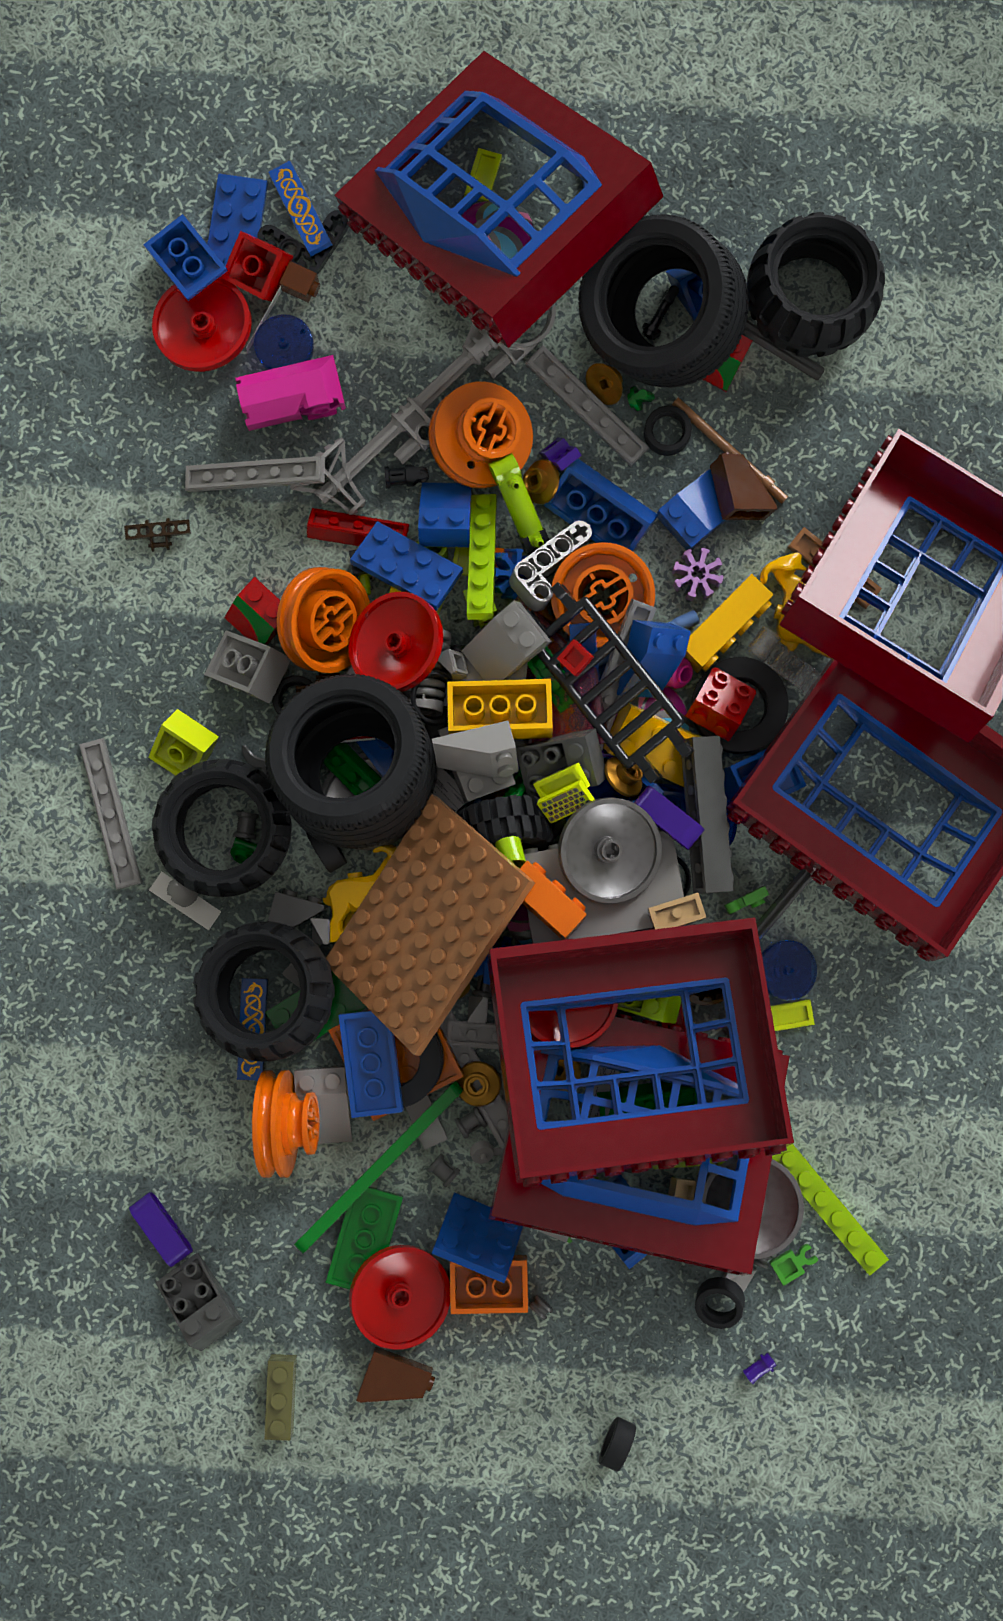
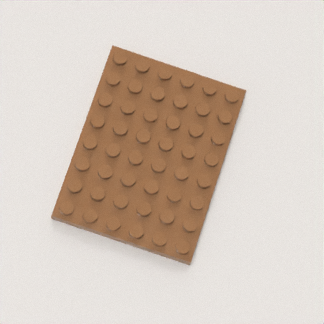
M434 795L429 797L426 806L421 810V816L411 825L326 957L332 972L413 1055L421 1056L488 955L489 950L492 949L535 884L522 870L440 798Z

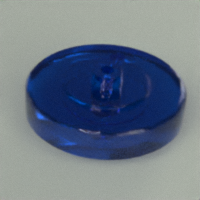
M281 314L267 319L260 325L254 337V350L261 365L265 369L270 370L311 360L314 352V339L309 327L303 320L293 315Z
M779 940L763 950L762 959L769 996L777 1000L794 1001L810 992L817 978V964L812 952L805 945L794 940Z

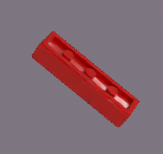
M312 508L307 523V538L360 546L377 521L405 537H408L409 524Z

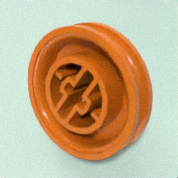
M471 382L452 391L437 405L429 424V444L436 463L452 480L470 488L497 486L488 464L512 453L521 470L527 462L532 449V423L524 405L512 392L490 382Z
M593 543L575 550L561 563L552 582V587L557 582L564 584L576 602L583 597V592L589 583L594 582L588 590L589 594L586 595L589 599L596 596V587L600 586L602 591L616 585L619 591L607 598L610 604L604 606L603 602L600 601L595 606L600 612L608 611L616 604L615 598L620 596L617 608L610 611L609 614L603 615L617 634L631 598L653 607L655 604L654 581L644 561L630 549L614 543ZM630 574H635L637 576V580L635 582L630 581ZM606 578L610 581L606 583L604 580L595 581V579ZM553 593L551 606L557 620L568 609ZM584 609L562 629L570 636V624L591 623L594 620ZM601 629L596 631L597 648H601L609 640Z
M313 567L304 570L289 583L278 606L277 633L283 651L295 665L305 670L321 673H336L351 665L349 658L350 634L358 616L370 604L368 594L362 583L345 570L327 567Z
M264 1070L257 1081L253 1101L252 1141L255 1163L260 1176L263 1178L272 1177L275 1171L279 1177L288 1178L293 1172L299 1147H303L307 1155H313L317 1150L320 1131L318 1099L315 1092H308L303 1100L298 1099L295 1093L294 1076L290 1070L280 1071L277 1077L272 1070Z

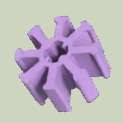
M701 548L699 561L696 562L691 554L692 550L688 549L681 557L685 560L687 566L681 565L676 561L672 569V574L677 573L685 576L680 580L676 579L673 587L676 591H679L681 587L687 584L691 585L685 597L690 601L695 599V591L699 587L704 595L703 599L706 600L714 593L708 583L716 585L718 588L723 581V575L718 576L710 573L715 569L719 570L722 562L720 558H716L714 562L708 565L704 564L710 552L706 548ZM694 570H696L697 573H703L701 579H699L698 577L693 578L692 575L694 573Z

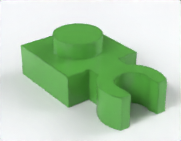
M761 886L724 906L728 914H732L748 905L751 908H755L765 903L764 897L769 896V893L765 886Z
M809 1244L802 1245L796 1255L790 1249L769 1261L783 1286L805 1273L802 1268L803 1265H813L818 1261L815 1255L811 1258H805V1252L811 1249Z

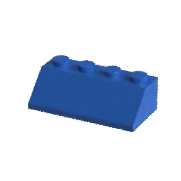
M580 459L575 460L566 468L559 480V487L555 496L548 503L544 504L546 508L570 525L576 521H584L589 524L592 529L590 539L594 542L614 543L624 546L631 551L636 549L658 517V514Z

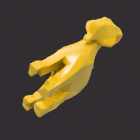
M792 553L768 563L760 573L761 583L763 585L767 583L768 574L772 572L784 592L782 605L777 604L774 613V619H778L775 629L779 642L787 647V652H792L797 648L798 644H803L813 652L831 658L779 625L784 617L780 613L788 600L793 602L790 598L799 582L803 584L801 582L802 578L794 574L796 570L804 571L807 569L801 563L802 555L800 553Z
M385 845L373 849V853H387V857L373 875L363 876L362 872L348 873V879L337 880L329 886L327 896L323 898V902L332 908L330 942H337L397 849L395 846Z

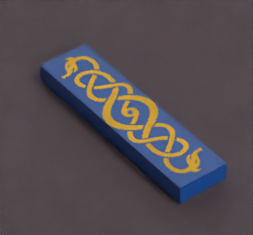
M288 161L269 171L268 173L310 256L332 246L292 163Z
M242 978L240 1022L248 1030L255 1033H266L265 1012L267 1011L268 979ZM238 1057L237 1080L258 1081L260 1074L264 1071V1062Z

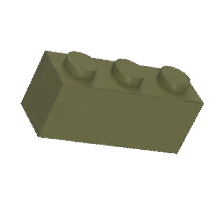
M271 1354L268 1360L264 1440L290 1441L294 1433L297 1355Z

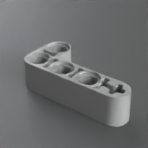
M584 521L572 523L515 566L510 576L509 584L528 608L537 612L547 607L553 592L550 589L552 588L551 584L545 577L558 569L565 558L572 552L586 546L592 535V529L589 524ZM555 547L561 548L564 552H559ZM537 561H542L546 566L538 564ZM518 574L524 575L528 580L521 579ZM535 593L541 594L544 599L538 598Z

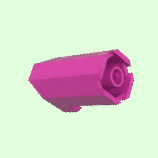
M333 355L235 378L241 409L247 416L245 423L249 431L294 420H303L302 415H307L308 420H316L337 414L336 408L341 407V410L346 409Z

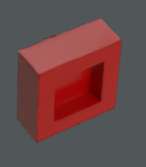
M573 639L557 657V660L574 676H578L592 661L594 656L577 640Z

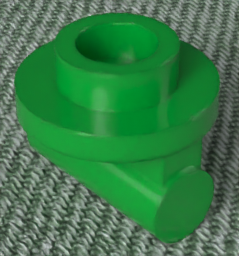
M636 386L630 388L627 398L631 408L641 411L643 409L642 402H652L655 395L645 389L639 391Z
M236 837L230 854L236 862L242 864L254 853L258 844Z

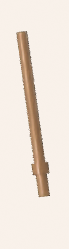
M679 397L673 402L672 405L685 411L691 423L723 452L741 454ZM748 461L766 490L783 504L788 496L774 484L775 481L769 475L765 476Z

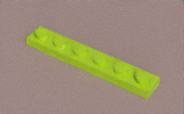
M496 494L472 495L467 620L493 619L497 519Z
M793 1144L787 1147V1151L781 1152L778 1155H772L773 1160L782 1164L794 1176L802 1196L869 1276L889 1260Z

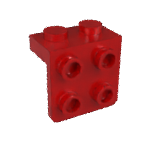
M715 667L711 670L685 717L710 730L717 736L730 741L746 715L756 695V690Z

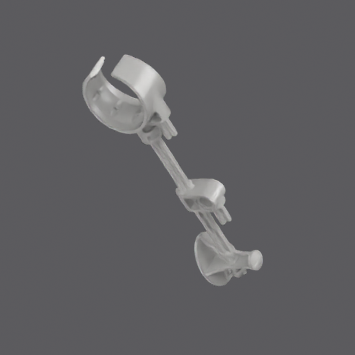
M555 303L547 310L546 324L537 337L525 343H513L509 348L501 342L495 343L485 329L480 331L472 323L465 343L462 346V354L417 397H408L406 399L407 403L404 406L400 405L397 413L392 412L391 421L347 463L345 440L343 438L335 440L334 444L326 445L323 448L324 453L317 452L314 455L323 456L326 460L339 447L329 471L325 469L327 482L319 490L305 488V486L310 484L290 485V489L315 493L324 504L332 500L348 512L349 515L357 514L358 508L364 507L366 499L360 494L352 478L401 432H406L410 438L393 453L399 462L404 465L420 449L426 451L430 447L429 440H422L418 433L422 427L429 428L431 419L425 414L426 408L471 365H480V359L482 357L487 358L489 356L488 352L491 349H498L500 352L483 368L492 379L498 376L510 363L513 366L519 363L550 332L556 316ZM341 452L343 467L337 473L331 475ZM348 482L360 499L358 503L344 490V486ZM340 492L354 507L350 510L333 496Z

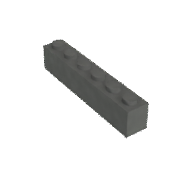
M720 736L687 738L685 740L695 751L688 757L681 756L686 814L705 829L689 849L693 894L733 891L732 851L729 846L728 836L730 827L726 813L727 797L724 791L725 773L722 768L721 756L723 748L720 744Z

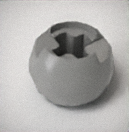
M175 879L170 881L167 887V895H170L171 900L181 907L192 905L197 900L199 894L184 887Z

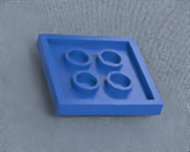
M454 1192L431 1254L504 1283L523 1226L489 1219L491 1207Z

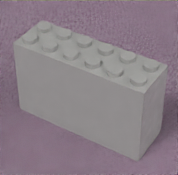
M658 828L662 842V856L657 874L644 891L634 898L619 903H601L578 893L568 883L561 870L558 857L559 844L550 845L548 850L538 852V848H530L523 851L526 861L528 860L531 864L537 862L546 870L545 877L551 882L554 879L565 887L566 896L571 900L574 897L577 898L586 907L584 911L587 914L585 920L567 938L568 940L653 930L654 927L648 908L684 897L674 839ZM527 909L532 944L561 940Z

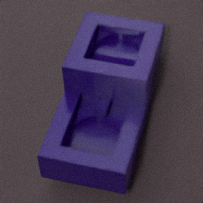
M559 437L539 452L543 459L551 461L561 471L582 456L576 447L569 446L564 438Z

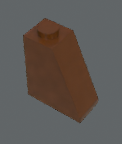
M724 452L710 465L722 520H765L777 510L776 503L743 454Z
M376 1346L356 1401L363 1403L423 1398L425 1391L430 1392L434 1384L433 1368Z

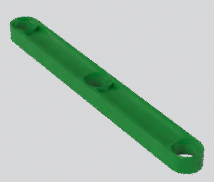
M455 1081L316 1221L294 1246L302 1254L307 1251L464 1089Z

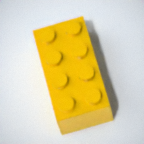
M753 574L690 635L685 658L690 661L695 672L698 673L701 669L706 672L719 658L716 654L719 651L724 654L737 640L734 636L738 634L741 637L754 623L752 618L756 616L759 619L772 605L769 600L774 594Z
M551 679L447 682L448 734L509 720L514 739L552 738Z
M632 704L626 705L619 711L611 727L610 733L612 736L616 735L644 710ZM654 715L619 745L630 756L670 722ZM682 727L678 729L684 739L701 737ZM667 738L647 754L646 757L661 773L663 778L684 787L681 755L670 739ZM605 743L604 746H603V748H604L609 754L614 755L613 752L610 750V748H609V747L606 745V743Z

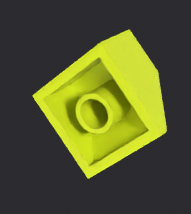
M177 709L161 725L148 758L176 776L197 763L207 761L213 752L219 736Z

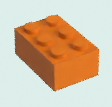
M527 860L520 870L531 878L535 884L522 904L561 940H567L587 916L584 912L586 907L577 898L574 897L571 900L566 896L565 887L554 879L551 882L545 877L546 870L537 862L531 864Z
M514 1255L504 1283L450 1261L451 1314L528 1313L527 1255Z

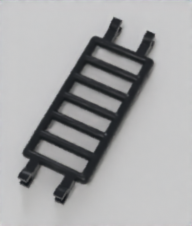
M557 582L550 589L568 609L557 620L545 628L533 610L526 609L550 639L585 609L594 621L573 639L583 644L596 631L601 629L609 641L593 654L594 658L578 676L570 673L566 677L558 666L560 662L557 660V657L572 640L552 657L545 648L537 656L592 727L596 728L599 736L624 768L630 769L637 764L650 783H656L663 776L652 765L646 755L665 739H670L682 757H688L695 751L678 731L685 720L592 601L585 596L576 602L566 586ZM616 648L624 661L586 694L581 696L573 684ZM632 669L640 681L597 716L588 704L628 670ZM645 689H648L656 701L616 735L612 736L604 724ZM661 709H664L672 721L633 754L628 756L619 744Z

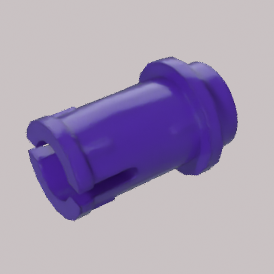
M769 1353L761 1354L760 1359L743 1370L745 1376L752 1384L769 1371L773 1372V1368L777 1366Z

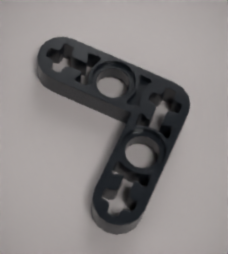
M334 210L327 215L322 225L325 230L328 229L326 233L332 246L313 256H310L304 244L273 225L261 227L258 232V239L266 242L264 235L273 233L274 239L280 243L279 249L284 250L288 245H293L297 248V252L291 262L307 268L306 262L300 258L302 252H304L303 257L306 260L311 261L315 259L316 266H310L307 269L318 274L349 228L347 224L348 218L339 210ZM339 218H341L343 226H336V228L333 231L334 235L336 236L334 237L330 233L334 227L332 220L334 219L335 221H338ZM269 240V241L267 242V243H269V244H271V245L277 247V244H276L274 241Z

